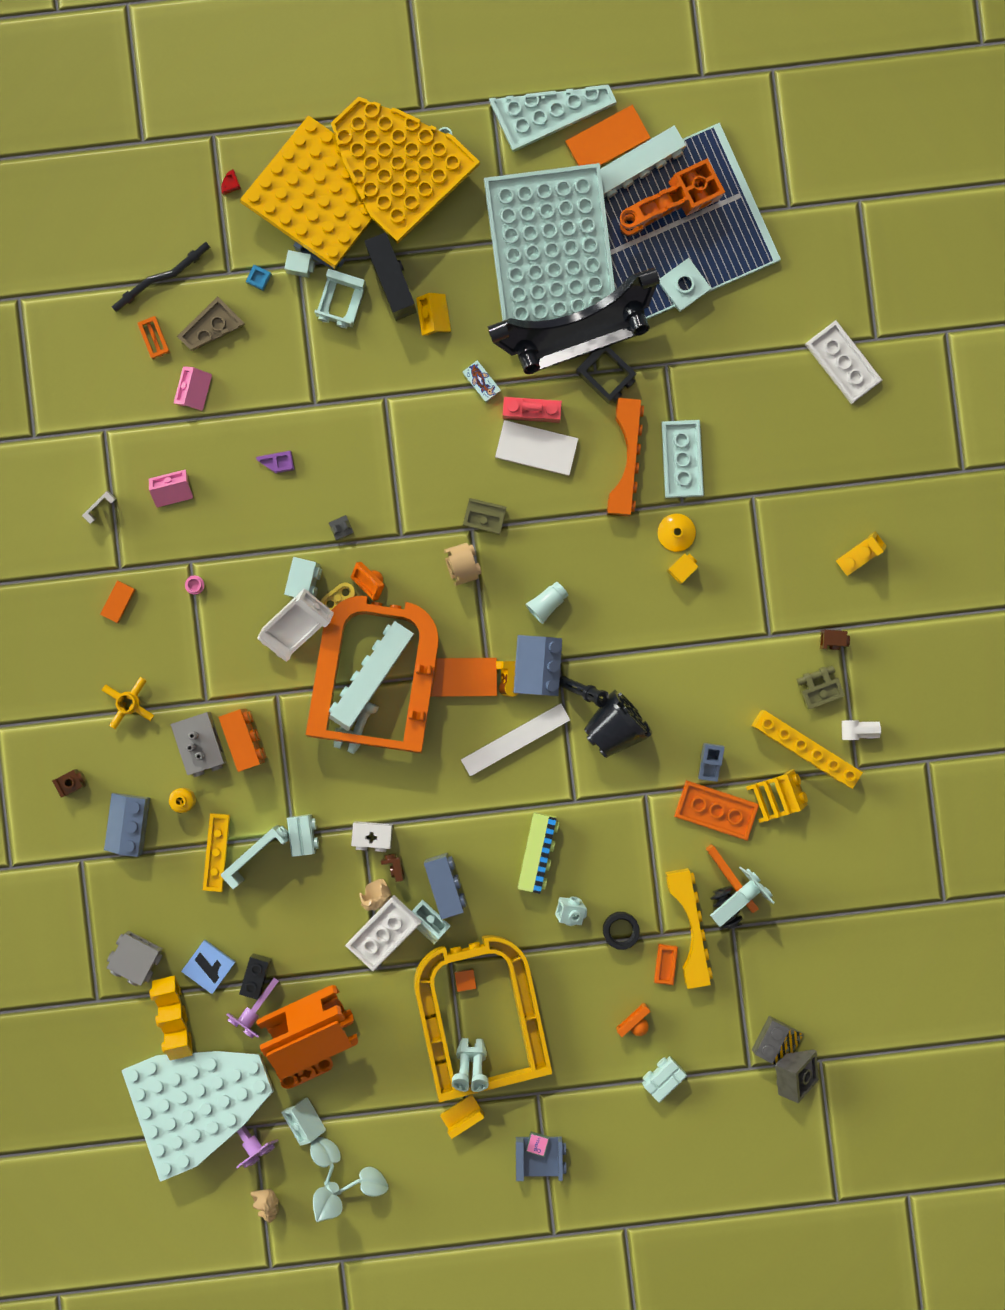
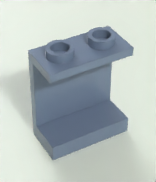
M516 1137V1181H524V1176H558L559 1181H563V1174H566V1162H563L562 1155H566V1143H562V1137H549L544 1157L525 1151L529 1137Z

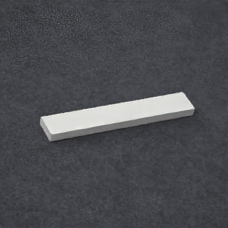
M559 704L464 757L461 761L468 774L472 776L570 721V718L562 704Z

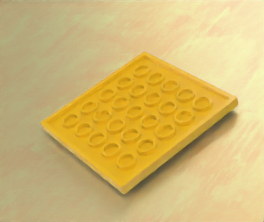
M309 115L240 199V203L334 269L373 221L344 165L334 133Z

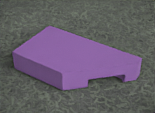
M291 451L256 457L257 461L275 473L295 470Z

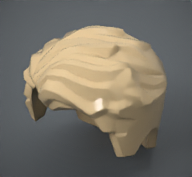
M378 879L369 883L365 887V895L359 893L362 902L361 906L367 911L380 909L392 897L391 891L384 879Z
M264 1189L251 1192L250 1194L255 1202L253 1203V1208L261 1210L258 1212V1216L271 1223L276 1219L279 1211V1199L274 1191Z

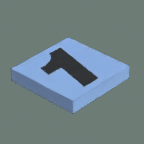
M204 940L181 972L213 994L235 964V961L207 940Z

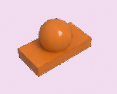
M356 562L350 578L373 601L379 600L384 588L382 574L376 570L370 571L362 562Z
M642 1003L616 1027L617 1033L623 1037L631 1030L635 1036L645 1035L649 1030V1024L644 1017L651 1012L649 1007Z

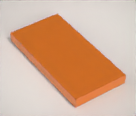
M632 104L569 138L565 143L578 166L600 163L601 167L650 140L651 137Z
M437 658L431 697L497 696V658Z
M686 780L674 817L748 841L759 804Z

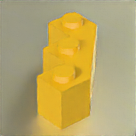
M175 975L153 980L152 989L149 990L151 1000H154L158 1006V1015L155 1019L157 1027H160L164 1033V1042H162L163 1053L167 1054L170 1061L193 1056L191 1032H188L186 1022L188 1018L185 1005H182L180 999L182 992Z

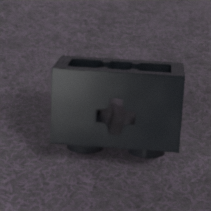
M254 953L250 956L239 995L256 1000L259 999L265 984L271 958Z

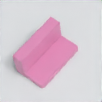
M183 367L174 404L202 411L212 374L194 367Z
M186 469L149 479V491L156 507L193 498Z

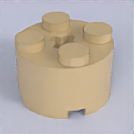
M463 543L444 549V554L448 553V558H445L451 579L455 578L457 581L454 583L455 586L477 580L478 575L482 574L479 563L475 564L473 556L476 553L473 545Z

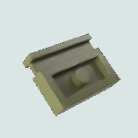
M469 498L463 526L500 534L507 507Z

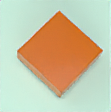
M474 969L454 972L457 992L477 988Z

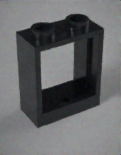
M609 346L594 351L576 369V373L608 404L611 401L615 403L622 396L621 391L625 387L629 389L636 381L634 378L637 374ZM605 353L628 375L610 394L587 373Z

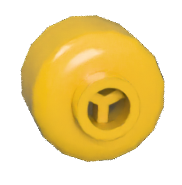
M185 787L174 790L169 797V805L177 813L190 811L196 803V796L193 791Z

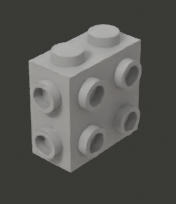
M131 931L126 932L124 935L121 934L116 942L118 945L116 951H112L107 959V962H109L107 969L111 970L110 973L114 976H123L128 979L127 982L134 986H141L145 982L148 983L154 973L151 971L154 964L158 965L163 956L160 954L163 948Z

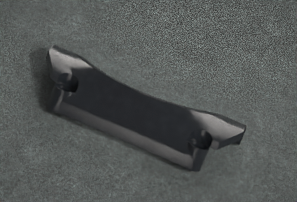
M653 267L630 275L615 291L601 301L568 316L543 321H525L510 318L487 326L492 342L511 356L517 354L524 373L534 374L545 368L635 336L643 335L650 329L644 309L649 307L656 286L660 284L657 270Z

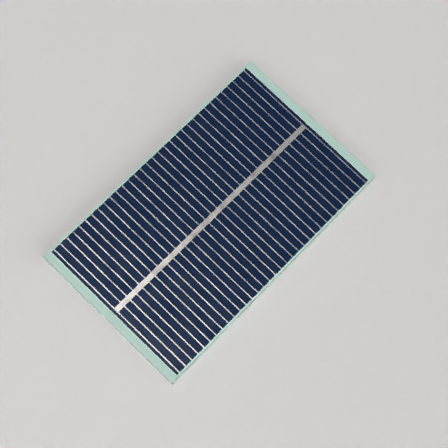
M720 123L684 138L683 141L686 147L683 151L684 154L679 158L673 159L672 157L666 161L667 164L662 168L650 170L651 173L645 178L641 179L639 177L633 180L634 183L628 188L624 189L622 187L617 190L618 193L613 197L607 198L606 196L604 198L615 290L630 275L655 267L660 279L689 258L711 287L709 292H712L781 260ZM708 158L725 190V194L719 201L688 216L680 208L651 223L633 236L622 234L620 231V214L623 210L649 196L651 197L664 189L670 188L671 186L668 182L675 173ZM626 221L625 223H627V224H632L633 222H632V221ZM683 277L679 279L678 286L682 290H688L691 288L692 283L688 277ZM659 284L656 286L649 307L644 309L647 320L675 308V305Z

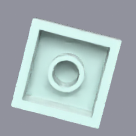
M293 557L284 595L294 598L305 588L316 597L318 590L315 587L316 581L320 580L322 574L320 564Z

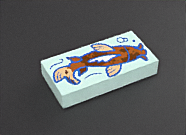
M478 360L462 372L485 402H488L501 391Z

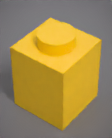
M684 553L667 572L681 584L698 568L696 565L697 560L689 554L687 556Z

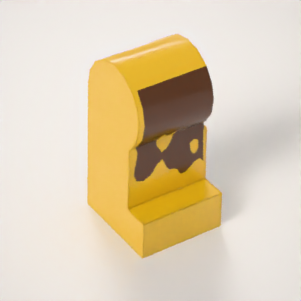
M496 661V669H501L499 692L506 697H513L519 694L513 693L516 661Z

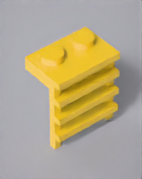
M794 769L787 771L781 776L746 787L747 790H754L763 817L758 819L759 823L799 812L807 806V795L802 791L800 776L796 774ZM770 783H775L785 811L780 812ZM764 785L774 812L772 815H769L759 788L760 786Z

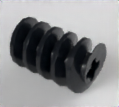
M732 886L713 891L715 895L710 899L717 900L713 907H720L734 895V893H730L733 890ZM740 910L720 928L732 929L742 925L743 922L740 921L743 917L737 915L740 913Z

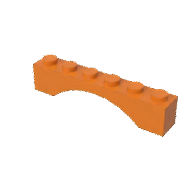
M618 398L615 420L625 437L627 462L620 482L608 495L607 515L630 517L631 512H635L636 501L632 500L633 493L637 491V482L634 481V475L638 474L639 470L636 455H640L641 444L637 442L638 436L642 435V424H639V419L644 414V405H641V400Z

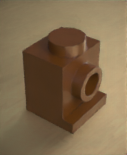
M821 630L820 649H827V646H829V650H841V647H849L850 636L847 635L848 631Z
M74 769L52 780L61 798L86 786L85 776L78 769ZM68 779L72 781L71 786H69L67 783Z

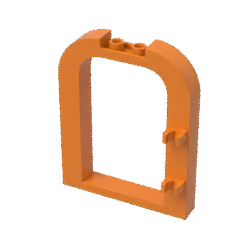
M355 596L341 601L331 610L334 614L330 623L323 627L306 736L422 754L439 645L438 632L433 619L424 609L409 602H405V608L401 609L399 605L385 607L379 602L368 604V596ZM367 614L411 622L419 632V644L403 741L328 730L331 714L329 709L333 703L344 630L351 618L357 615Z

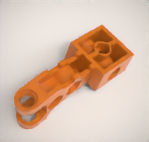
M708 158L675 173L668 182L671 186L670 188L664 189L651 197L649 196L623 210L620 214V231L622 234L633 236L651 223L680 208L688 216L719 201L725 194V190ZM626 221H632L633 223H632V224H627V223H625V222H626Z

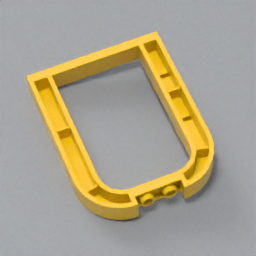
M485 935L481 936L483 944L474 942L468 944L469 947L461 949V946L450 948V952H447L446 947L443 945L430 951L417 967L414 976V991L439 1102L479 1093L471 1090V1082H469V1090L466 1092L452 1087L451 1083L454 1075L434 987L436 973L443 965L471 957L495 953L505 959L529 1063L528 1068L488 1077L489 1086L483 1091L552 1074L528 961L523 952L506 938Z

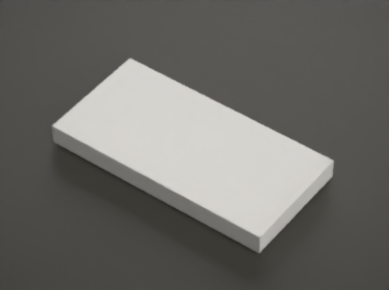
M836 320L805 343V346L850 404L854 403L882 381L875 369Z
M504 420L495 458L569 476L578 438Z
M393 895L345 946L369 969L374 971L422 921Z

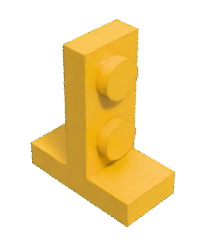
M875 531L864 541L838 558L836 562L848 576L875 556L883 553L887 545Z

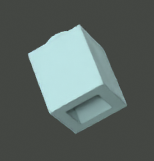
M288 250L284 268L286 273L309 278L310 272L313 273L315 261H313L311 254Z

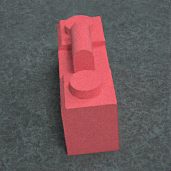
M504 397L503 419L560 423L562 401Z

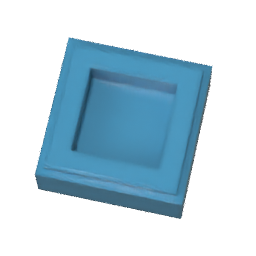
M253 265L246 283L264 291L272 274Z

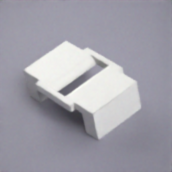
M106 491L82 515L90 524L96 519L90 512L104 498L110 503L116 500L109 491Z

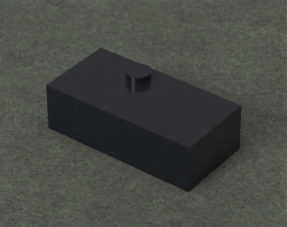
M386 232L365 240L368 254L395 320L397 321L417 313L414 300L402 273L404 271L401 260H397Z

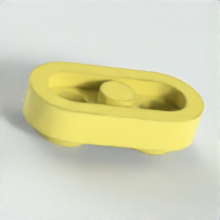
M341 583L321 599V602L328 607L327 603L333 601L334 606L329 608L332 610L341 601L355 597V588L349 583ZM344 589L349 590L348 596L343 595L342 592Z

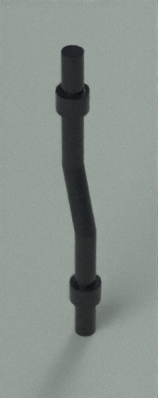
M204 242L195 251H190L187 254L188 256L172 270L146 277L130 292L126 291L122 295L123 297L111 307L117 313L127 303L131 304L135 297L150 284L176 277L191 263H196L200 259L199 257L211 247L207 242Z

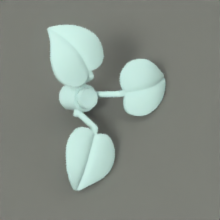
M317 1137L311 1142L310 1154L313 1161L320 1167L330 1166L326 1181L324 1182L325 1186L318 1188L313 1195V1211L316 1222L338 1217L342 1212L343 1206L341 1199L337 1195L358 1183H361L360 1189L362 1193L370 1197L381 1196L387 1192L389 1188L387 1181L381 1172L373 1167L363 1168L359 1173L360 1179L339 1189L337 1183L330 1182L334 1169L333 1163H338L341 1159L338 1147L331 1140L323 1137Z

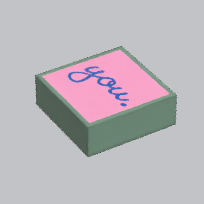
M531 1131L525 1151L544 1157L549 1136Z

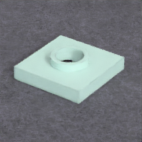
M689 258L659 279V285L679 312L711 290L709 284ZM688 277L692 283L691 288L688 290L680 289L678 286L680 278Z

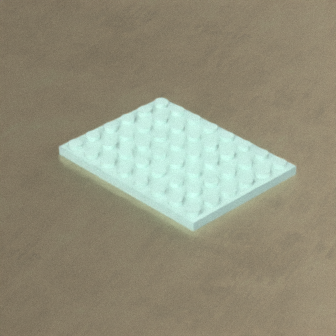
M600 163L484 178L502 321L510 318L525 321H543L568 316L596 304L615 291Z

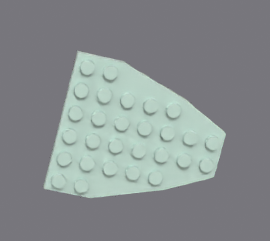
M225 1051L195 1052L193 1056L171 1061L167 1055H156L121 1070L160 1182L199 1166L210 1154L215 1152L218 1147L240 1130L263 1105V1102L274 1092L261 1054Z

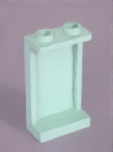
M276 825L228 867L221 874V877L232 889H235L245 880L238 870L275 837L282 845L288 842V830L284 826Z

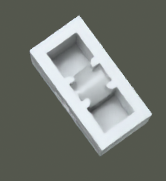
M353 822L351 846H356V850H367V847L375 848V851L386 852V849L391 848L393 824ZM371 832L374 833V836H377L373 842H371L370 838H367Z

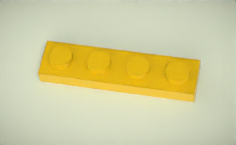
M210 813L203 890L223 891L224 879L221 877V874L225 871L230 823V815Z

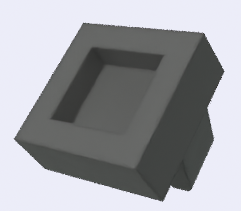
M346 515L329 522L336 541L354 534Z

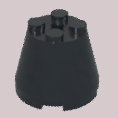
M616 690L609 694L606 705L599 707L584 728L588 734V741L593 746L597 745L600 748V753L605 758L646 740L652 735L651 728L646 721L642 722L643 719L635 706L621 692L617 694Z

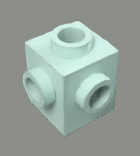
M559 897L555 915L560 923L568 926L582 925L583 918L585 919L587 916V908L578 897Z

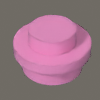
M195 575L190 576L185 582L187 592L193 595L200 594L205 586L203 579Z

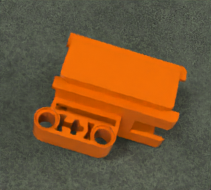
M336 985L323 988L256 1020L257 1025L261 1029L266 1027L273 1038L261 1044L260 1050L265 1057L267 1056L283 1088H293L328 1072L333 1067L332 1056L358 1044L357 1033L347 1037L342 1029L353 1024L354 1019L350 1009L344 1011V1006L336 995L340 993Z

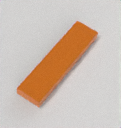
M712 844L706 848L707 852L737 892L743 886ZM753 900L746 904L749 911L754 913L758 910Z

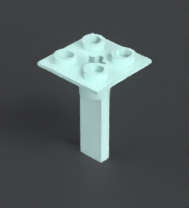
M739 867L749 879V882L710 915L719 927L759 893L771 903H775L771 899L772 893L759 883L761 880L749 869L745 870Z

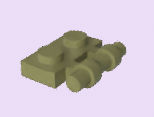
M833 666L821 667L819 671L811 674L809 672L805 673L803 677L796 679L799 686L806 684L808 689L801 691L807 709H812L845 696L839 679H830L829 675L835 673ZM823 678L824 683L814 686V680Z

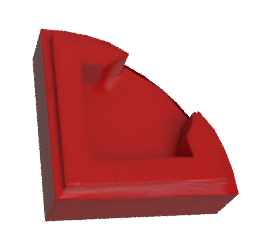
M234 169L230 170L221 184L223 195L241 189Z

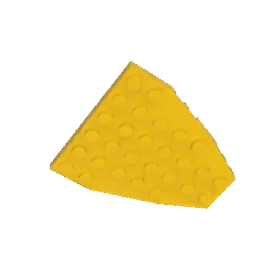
M357 97L331 122L344 165L370 217L397 244L480 165V161L453 135L445 134L432 125L428 126L422 123L420 119L393 107L389 109L381 106L380 103L369 102L361 97Z

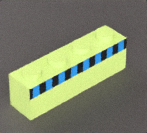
M537 812L533 813L518 882V889L538 894L541 893V889L545 890L547 878H544L545 870L549 871L551 859H548L549 852H553L555 841L552 840L553 833H557L559 822L556 821L557 818L555 816Z

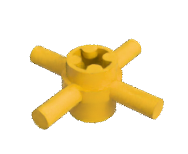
M140 677L131 692L119 693L107 684L102 688L103 692L116 699V707L119 710L109 726L116 729L125 714H133L135 712L148 721H152L155 715L140 706V699L137 696L145 685L146 679ZM125 697L133 701L129 708H126Z

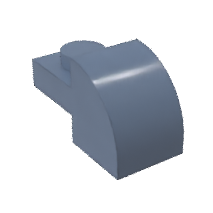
M703 744L698 779L718 782L725 748L723 745Z

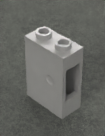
M211 712L171 724L187 775L193 774V777L205 774L204 770L211 768L212 771L223 768L222 764L227 763Z

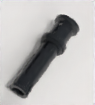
M561 676L559 679L560 688L578 694L585 701L594 702L598 707L605 706L609 699L607 691L598 690L593 685L586 686L566 676Z

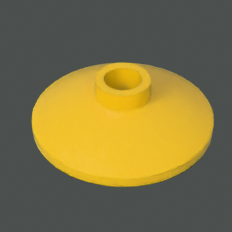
M671 514L660 522L657 532L658 539L667 550L680 552L692 545L696 536V529L691 519L687 516ZM680 529L681 534L675 535L674 530Z

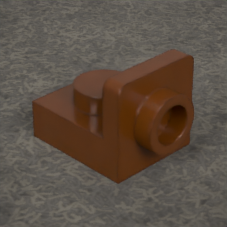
M396 853L385 855V859L381 860V865L393 863V866H390L391 877H395L396 882L403 881L405 876L401 856L396 857Z

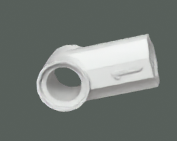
M842 721V740L880 738V722Z

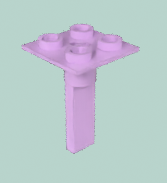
M273 978L252 1009L246 1007L238 1019L227 1013L226 1015L229 1017L227 1021L236 1027L241 1025L245 1028L243 1032L252 1039L254 1036L258 1038L259 1034L250 1028L259 1017L256 1014L257 1010L279 981Z
M244 1125L237 1133L243 1140L242 1146L249 1157L236 1168L243 1166L247 1168L254 1165L260 1160L258 1156L268 1154L275 1148L274 1144L278 1142V1139L262 1146L256 1136H251Z

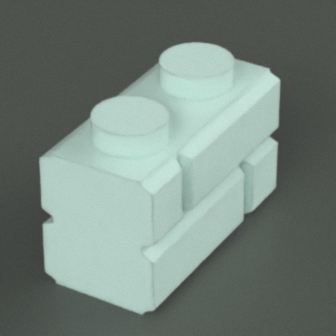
M312 814L288 817L287 824L291 856L315 854L316 849H319L318 837L314 838V830L317 829L316 819L312 818Z
M423 899L412 910L422 921L417 929L433 944L451 926L445 920H441L440 915Z
M671 1056L667 1059L665 1057L657 1063L658 1068L653 1072L649 1071L643 1077L644 1081L642 1084L644 1088L659 1103L687 1077L686 1072Z

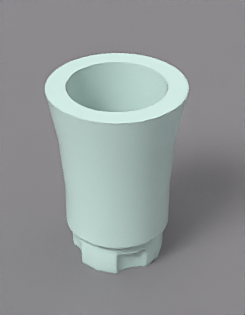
M555 582L525 605L531 614L540 623L544 624L552 612L564 602L568 593L563 586Z

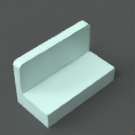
M304 1098L295 1106L286 1108L281 1112L300 1146L311 1143L326 1131L308 1098Z

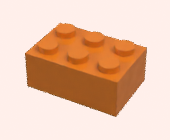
M239 709L219 716L218 718L237 771L240 772L265 763L267 756L264 748H260L258 743L260 736L257 729H253L252 722H254L251 712H247V709Z

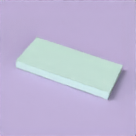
M700 420L661 422L665 499L703 497Z

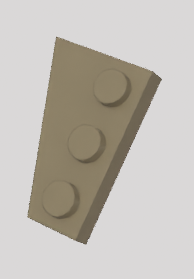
M217 296L177 337L191 351H194L245 326V323Z

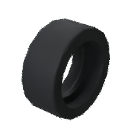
M615 912L605 920L603 935L611 947L618 950H626L638 941L640 928L636 919L631 914ZM619 919L628 921L632 926V935L624 942L614 940L610 934L611 925Z

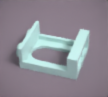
M328 269L323 294L318 309L314 313L318 320L329 323V321L336 322V325L341 328H353L366 282L364 279ZM337 283L354 288L347 314L343 318L329 314V307Z

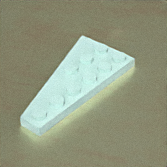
M609 85L591 86L577 90L566 89V91L530 93L525 96L516 97L506 96V98L499 99L489 98L490 105L513 152L617 103Z

